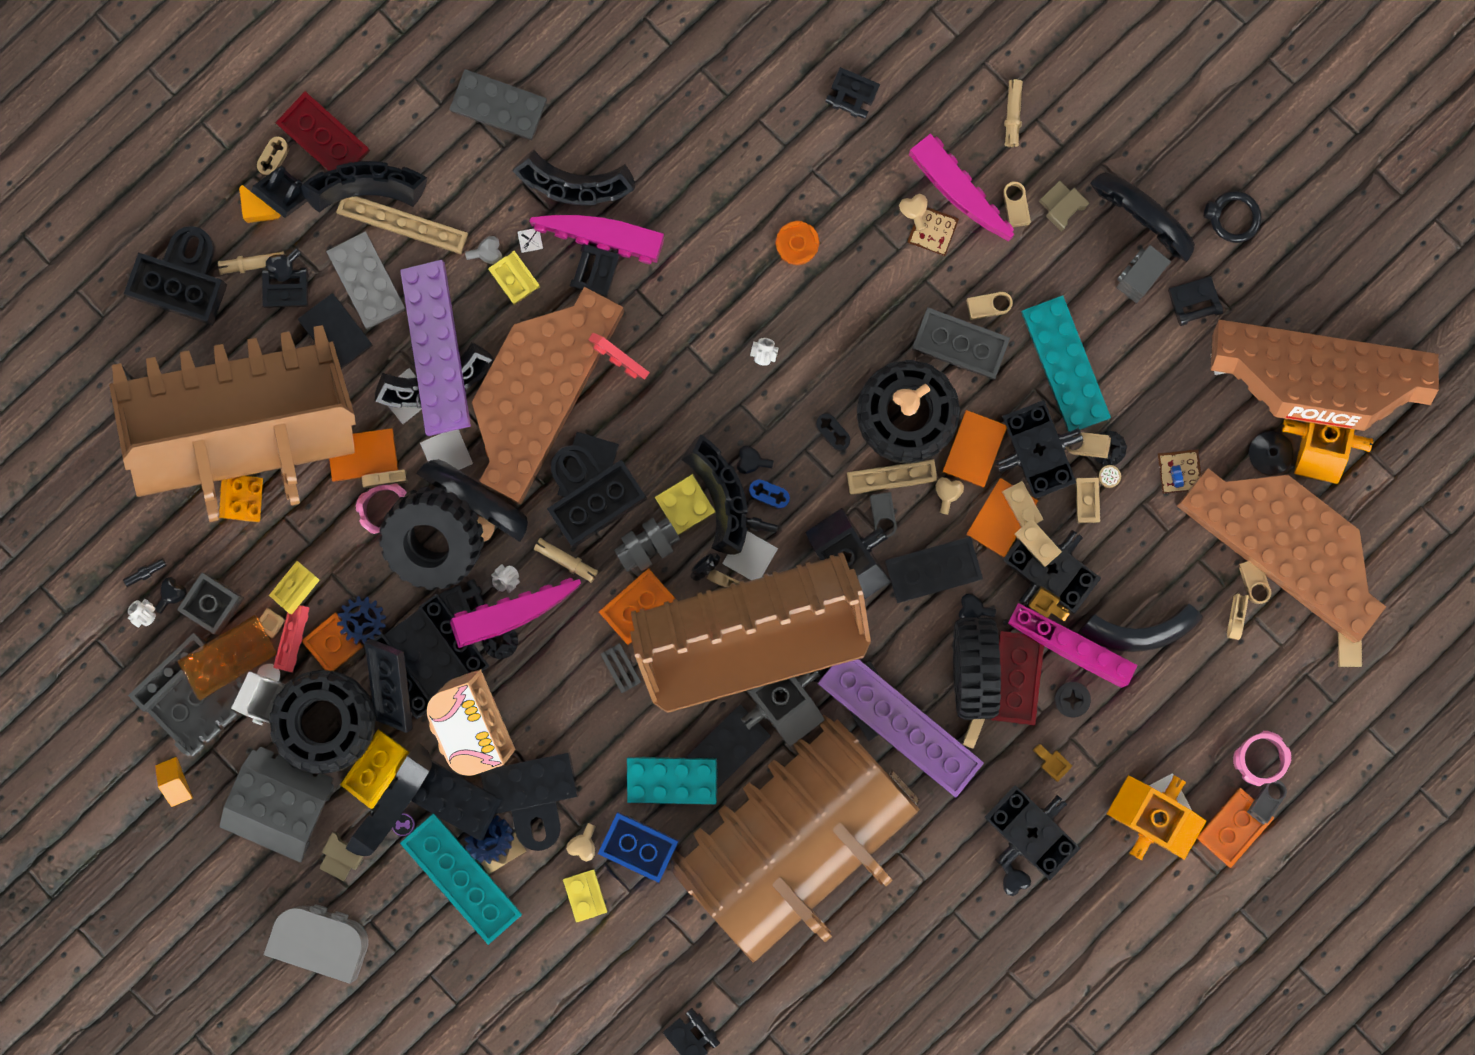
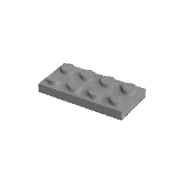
M366 231L326 251L367 330L406 310Z

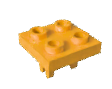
M240 476L221 480L219 518L260 522L263 478Z

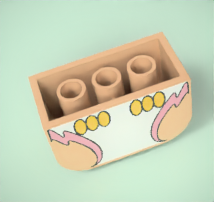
M481 669L451 679L429 701L427 716L430 722V730L439 742L438 748L440 753L445 756L449 766L457 773L470 776L502 766L514 753L515 747Z

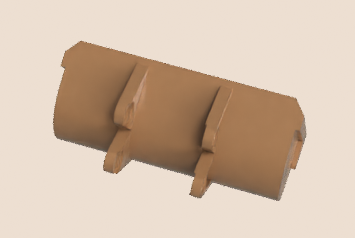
M323 325L313 327L315 345L295 348L290 332L280 333L282 351L262 355L257 339L252 338L247 339L248 358L228 361L224 346L220 344L214 346L215 364L196 368L189 350L180 352L181 370L161 374L156 358H146L148 377L128 381L122 364L112 365L113 383L109 384L122 457L125 470H131L137 497L201 484L209 522L219 521L218 514L220 513L213 482L280 469L287 500L290 501L291 506L300 504L296 486L295 465L355 453L352 425H356L355 415L333 341L328 342Z
M843 552L838 553V556L830 555V558L818 562H806L803 566L798 564L796 568L778 573L774 571L771 575H768V573L763 574L764 577L747 582L742 580L736 585L731 583V586L715 591L706 590L704 594L699 592L697 596L678 601V599H674L672 603L667 601L664 602V605L645 610L642 608L640 612L632 611L634 631H631L630 634L634 654L653 704L669 713L864 658L871 643L864 595L854 569H849Z
M822 715L825 721L819 725L823 729V733L810 744L802 739L794 743L793 745L799 754L785 767L773 760L768 767L774 777L759 790L749 782L743 787L749 798L743 806L734 813L724 805L718 810L724 823L710 836L701 828L697 829L693 834L699 846L686 858L674 850L670 859L674 867L671 871L690 895L695 897L752 962L757 961L801 919L826 943L832 937L831 931L813 911V908L861 864L867 868L881 885L884 884L887 887L893 880L871 855L920 810L838 719L834 722L825 715Z

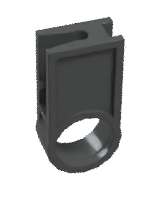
M891 492L870 495L874 530H877L880 520H890L894 525L892 533L887 535L889 538L897 529Z
M1279 780L1266 783L1247 810V813L1262 825L1268 823L1287 795L1285 785ZM1270 784L1279 788V799H1274L1269 795L1268 787Z

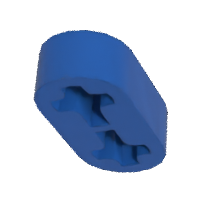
M755 480L750 485V495L757 501L778 509L786 507L789 503V493L781 487L764 480ZM759 484H762L763 490L769 493L768 495L760 493L757 496L753 487H758ZM771 493L775 495L783 493V498L786 501H781L780 504H777L776 499L770 495Z

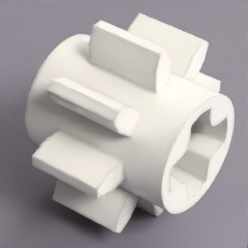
M761 338L758 342H753L750 356L755 357L754 361L759 365H769L771 361H776L779 348L774 347L775 343L773 340Z
M501 564L491 574L493 586L498 591L507 590L510 593L520 583L518 571L512 566L505 568Z
M146 599L143 602L136 600L128 608V614L130 615L128 619L138 628L141 624L148 626L156 617V613L153 612L156 608Z

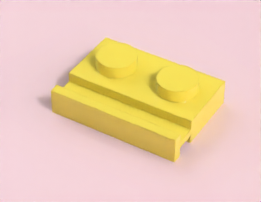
M512 251L507 257L505 256L488 268L513 305H516L534 290L540 288L538 282L515 251Z
M296 561L269 596L292 615L320 579L304 565Z
M595 869L563 879L576 923L608 912Z

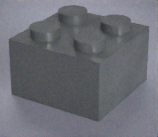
M1151 245L1146 250L1141 248L1130 262L1133 264V267L1128 265L1117 278L1120 283L1116 288L1137 304L1171 261Z
M201 573L177 610L211 633L221 635L244 600V597L210 575Z

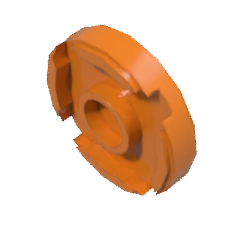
M802 221L787 223L780 229L776 238L778 254L784 261L793 265L806 264L811 261L817 254L820 243L818 233L814 227Z

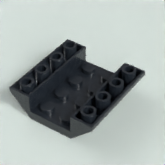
M438 594L419 606L420 609L389 632L381 634L374 639L404 652L410 710L416 719L427 713L429 701L448 681L479 669L484 672L489 667L474 644L458 648L450 624L454 616Z

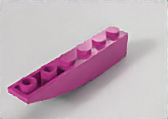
M930 133L910 149L909 156L955 207L1007 241L1013 238L1014 229L1007 220L1003 221L1000 218V212L997 207L986 201V195L980 187L976 188L971 183V176L965 170L961 171L957 166L958 161L951 153H946L943 149L944 144L937 136L934 138Z
M551 215L531 217L530 224L534 227L535 231L541 233L550 231L555 233L554 236L567 240L568 237L576 239L575 242L581 245H588L590 243L597 245L596 248L606 251L611 249L617 251L620 256L630 258V256L638 257L639 261L645 264L657 263L664 242L663 233L601 217Z
M573 578L561 581L559 586L552 587L551 584L539 588V592L531 594V591L523 592L518 595L519 598L510 600L508 597L497 601V605L489 607L488 604L476 607V611L471 613L462 611L454 614L455 618L451 619L450 624L458 648L502 635L541 616L575 591L581 584L580 579L573 581Z
M1020 603L1017 604L1008 624L1048 649L1120 688L1129 685L1138 666Z

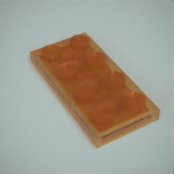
M254 615L177 662L197 699L202 700L277 653L258 616Z

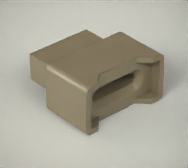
M1061 181L1039 201L1049 211L1046 217L1061 232L1068 225V219L1077 210L1084 211L1090 204L1075 187L1070 191Z
M334 831L331 833L322 851L326 856L319 869L342 881H346L351 870L359 868L364 856L356 855L345 849L348 843L343 841L340 834Z

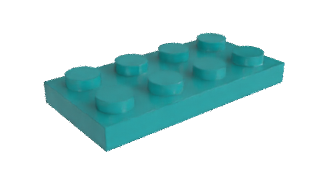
M628 757L627 803L717 804V758Z

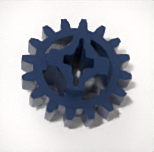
M357 597L356 603H353L350 599L348 600L349 607L342 606L345 612L344 614L338 613V617L342 621L338 622L337 625L344 627L340 633L341 635L348 634L346 637L347 641L354 638L355 645L359 643V640H362L365 645L367 639L374 640L375 635L380 636L382 634L379 629L386 627L385 624L381 623V621L386 619V616L380 615L383 608H376V600L370 604L369 597H366L364 602L361 601L360 597ZM360 607L358 612L350 613L353 609ZM369 609L376 614L377 620L369 616ZM361 616H365V620L368 622L363 623L362 626H359L358 621H356L355 619H360ZM347 622L354 625V633L349 630ZM367 629H374L369 634L363 635L364 631H366Z
M497 815L492 819L483 840H478L471 835L465 838V841L468 843L466 849L480 863L485 860L488 864H491L492 858L498 862L499 855L506 856L505 849L512 848L509 841L514 840V837L511 835L513 829L505 819L502 820Z

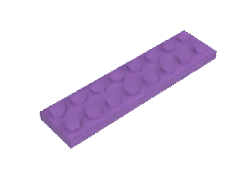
M438 260L401 269L425 433L427 436L471 427L445 262Z
M859 659L830 667L817 683L955 798L984 764V762Z

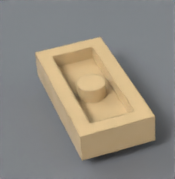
M1076 478L1077 523H1099V478Z
M1023 481L1002 491L1021 527L1030 519H1033L1036 524L1044 520Z
M1030 519L1014 534L1043 567H1046L1062 552L1033 519Z

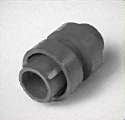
M667 517L658 523L652 518L642 524L645 531L636 536L633 531H630L621 537L624 543L615 548L614 551L627 572L637 566L643 571L653 565L650 561V558L659 553L663 559L674 552L671 545L681 539Z

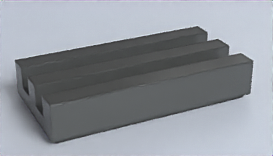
M620 643L601 653L621 693L641 683ZM617 650H619L635 679L632 683L615 654ZM610 654L627 683L625 687H623L607 657Z

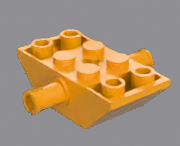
M1284 419L1283 422L1285 426L1282 427V432L1301 435L1302 438L1294 471L1296 475L1338 484L1348 462L1351 447L1370 452L1372 448L1370 443H1373V438L1354 435L1355 429L1311 422L1303 423L1290 419ZM1328 431V435H1331V438L1327 439L1324 432Z
M1129 775L1127 776L1106 814L1138 833L1139 838L1129 852L1131 855L1142 860L1150 844L1156 843L1185 860L1206 820L1177 802L1178 800L1176 799L1186 784L1184 780H1180L1179 777L1173 775L1167 789L1161 793L1151 786ZM1160 812V817L1162 818V821L1154 822V815Z

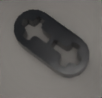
M831 414L820 415L816 422V428L835 450L844 451L850 444L849 434ZM822 419L826 421L831 420L830 427L833 429L832 432L827 427L821 428ZM834 433L839 437L844 436L846 438L844 446L835 444L837 439L833 435Z

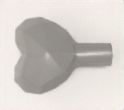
M488 236L479 244L478 249L465 251L466 259L480 258L489 264L497 263L502 259V254L498 250L500 245L499 239L495 236Z

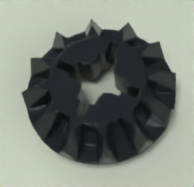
M1108 430L1099 433L1101 435H1109V438H1111L1110 444L1115 447L1118 446V448L1112 450L1111 457L1108 454L1107 458L1094 457L1095 460L1105 466H1113L1121 462L1126 455L1127 449L1124 437L1117 432Z
M717 553L707 554L692 568L690 577L695 581L701 580L715 569L721 557Z
M514 629L503 634V639L509 645L502 644L498 651L497 643L494 640H491V638L483 640V647L486 653L496 659L510 657L518 646V636Z
M1077 682L1063 684L1057 690L1055 696L1056 708L1067 717L1075 718L1082 716L1087 712L1091 703L1088 689ZM1072 690L1076 698L1082 699V701L1074 703L1073 710L1070 702L1063 700V698L1071 696Z

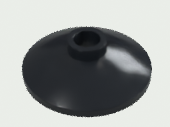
M1267 431L1254 438L1249 448V458L1254 468L1266 475H1277L1284 472L1290 466L1293 460V447L1289 439L1283 434ZM1271 448L1276 450L1275 456L1270 455L1269 450Z

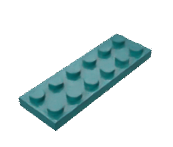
M1062 295L1022 310V316L1067 431L1075 430L1078 427L1082 430L1110 419V413L1064 296Z
M432 814L400 842L402 847L488 945L523 915L438 816Z

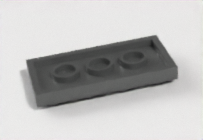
M465 69L449 110L532 141L547 98Z
M927 307L912 350L995 380L1010 338Z

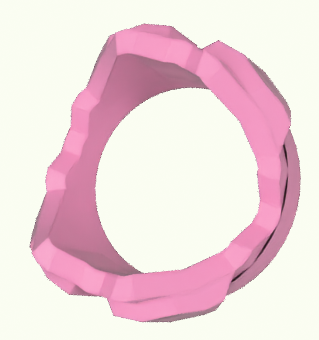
M396 483L376 486L359 496L356 503V511L359 512L361 517L359 520L361 525L370 533H380V527L374 526L367 516V504L370 498L375 493L383 490H391L396 492L399 497H404L407 491Z
M1263 731L1260 734L1249 737L1241 747L1235 750L1233 764L1235 769L1240 771L1242 778L1246 782L1261 786L1264 783H1272L1279 780L1286 773L1291 763V751L1278 734ZM1261 738L1270 741L1277 747L1281 761L1278 772L1268 778L1254 776L1248 770L1245 763V753L1248 746Z

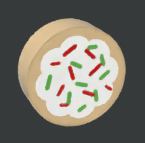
M1112 465L1103 467L1098 473L1099 483L1106 488L1115 487L1121 480L1119 469Z

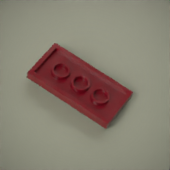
M306 91L275 122L277 126L327 171L336 169L337 165L360 162L370 152V149Z
M1000 631V709L998 716L990 720L1035 725L1044 646L1025 634Z

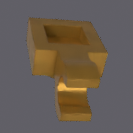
M1040 586L1028 604L1030 608L1047 618L1053 613L1065 621L1070 614L1066 607L1058 604L1060 597Z
M1038 744L1033 749L1044 760L1040 767L1056 782L1072 768V765L1057 750L1050 754L1041 744Z

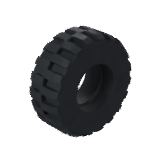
M423 487L418 492L411 490L404 497H400L384 517L385 520L382 522L379 530L381 534L379 545L383 547L382 556L385 561H388L389 568L396 572L403 581L412 583V586L435 590L437 587L446 589L451 584L456 585L470 573L481 555L480 550L483 547L484 539L480 537L483 533V528L480 523L478 524L477 520L479 517L475 511L469 508L470 505L465 500L459 499L455 493L444 492V489L436 487L434 490H430L429 487ZM429 525L437 528L446 537L449 551L433 552L423 547L415 536L414 526Z
M989 617L960 618L955 621L953 678L955 703L958 716L965 720L993 719L999 714L1001 700L999 637L996 622Z

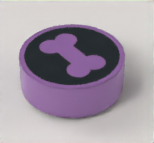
M402 813L392 829L399 836L409 835L415 828V821L411 815Z

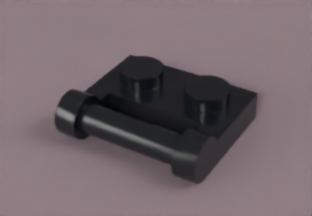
M582 244L580 261L574 280H571L569 286L578 290H583L586 287L603 297H608L620 254ZM590 255H595L596 258L587 284L582 282Z
M302 267L300 270H292L289 279L300 278V284H271V279H276L274 272L264 268L262 270L263 307H308V268Z
M1212 276L1168 289L1180 326L1213 314L1216 316L1223 314V307L1219 301ZM1209 300L1212 305L1186 314L1183 311V308Z

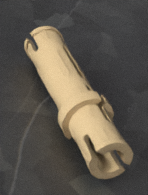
M1017 79L1009 80L1007 120L1004 121V126H1006L1005 146L1014 147V144L1015 147L1019 146V128L1022 126L1020 111L1023 81Z
M285 252L245 258L238 256L237 259L218 261V267L228 266L227 268H220L219 272L220 275L233 272L245 273L246 270L266 268V260L270 256L285 255Z
M540 538L538 544L534 547L535 551L569 569L571 574L576 573L590 583L593 582L594 577L588 573L595 577L598 573V570L581 562L582 559L579 557H572L543 540V538Z

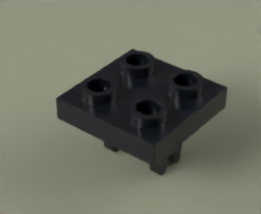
M283 166L278 167L257 182L251 190L253 194L284 218L307 202L302 190V181L294 178Z

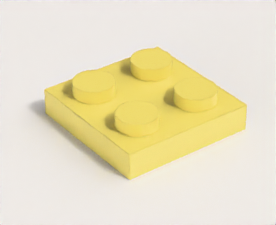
M693 474L655 497L678 535L716 513Z

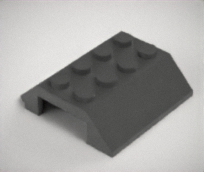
M193 633L128 696L143 712H148L176 741L174 745L183 754L194 757L205 747L203 744L204 740L209 743L221 731L220 725L226 727L238 715L232 709V706L244 680L211 646Z
M259 747L257 751H251L242 765L224 805L219 827L302 863L310 845L309 838L325 802L329 801L333 793V778L319 773L314 777V773L300 770L297 767L294 768L291 763L279 754L276 759H273L274 752Z

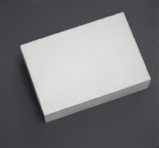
M249 671L232 709L245 716L254 718L252 722L262 725V721L269 723L273 702L285 684Z

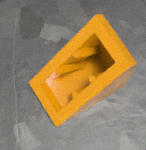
M241 185L239 190L243 219L247 223L279 219L281 215Z
M177 757L155 765L158 788L171 807L193 798Z

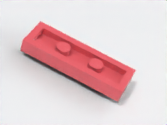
M592 333L588 339L594 344V350L602 355H605V353L609 355V361L618 367L621 365L625 367L626 370L624 372L630 377L636 379L638 376L645 380L650 373L604 337Z
M299 605L292 615L287 613L273 668L293 673L297 662L299 646L303 639L305 623L308 620L309 607Z

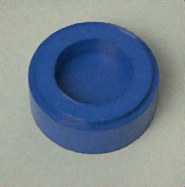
M1180 465L1171 466L1170 470L1174 487H1184Z

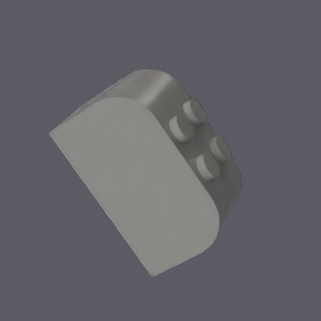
M317 904L314 906H297L278 916L264 952L265 956L349 984L357 980L368 948V935L361 924L348 919L349 915L338 911L336 913L327 912L328 908Z

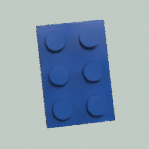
M617 812L598 854L659 883L679 840Z

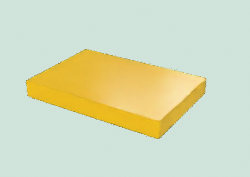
M378 729L367 751L355 762L340 785L367 807L373 809L410 752Z

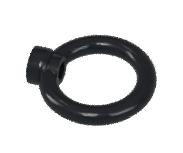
M1240 191L1224 193L1215 202L1208 201L1203 214L1204 218L1210 219L1216 234L1232 243H1241L1251 239L1258 232L1262 220L1261 210L1257 202L1250 195ZM1239 200L1249 206L1253 215V221L1246 232L1232 234L1222 227L1219 217L1222 206L1226 202Z

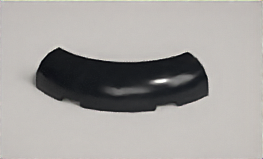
M535 150L526 155L512 170L532 189H537L553 200L573 205H596L601 202L614 201L634 191L636 185L626 164L604 174L577 175L554 167L545 161Z
M350 162L337 165L336 169L326 173L323 171L319 172L302 184V190L307 202L319 213L337 201L363 195L389 197L414 207L425 190L427 177L407 167L400 169L388 166L386 162Z
M1105 172L1099 174L1091 181V186L1101 198L1120 208L1123 207L1144 227H1148L1153 233L1157 234V239L1166 247L1171 255L1186 262L1189 260L1195 246L1192 237L1154 199L1113 173Z
M472 342L460 357L465 392L476 381H480L494 362V358L489 352ZM382 373L375 392V402L397 408H402V406L422 408L417 378H403Z
M700 434L691 443L681 460L701 477L712 497L716 512V533L711 548L724 554H739L742 551L747 534L746 514L748 509L744 490L733 466L728 465L721 455L719 448Z
M440 459L424 463L417 471V475L435 487L444 489V492H453L458 495L459 499L465 500L470 505L469 508L472 511H475L519 542L523 539L528 525L525 514L463 472Z
M1188 603L1174 616L1159 625L1133 629L1111 624L1094 614L1089 617L1078 634L1109 649L1125 652H1142L1161 648L1179 640L1189 633L1203 619V616Z
M417 743L407 755L396 777L385 790L371 811L370 816L366 817L353 834L345 849L359 856H369L375 852L420 788L432 766V758L428 750L420 743Z

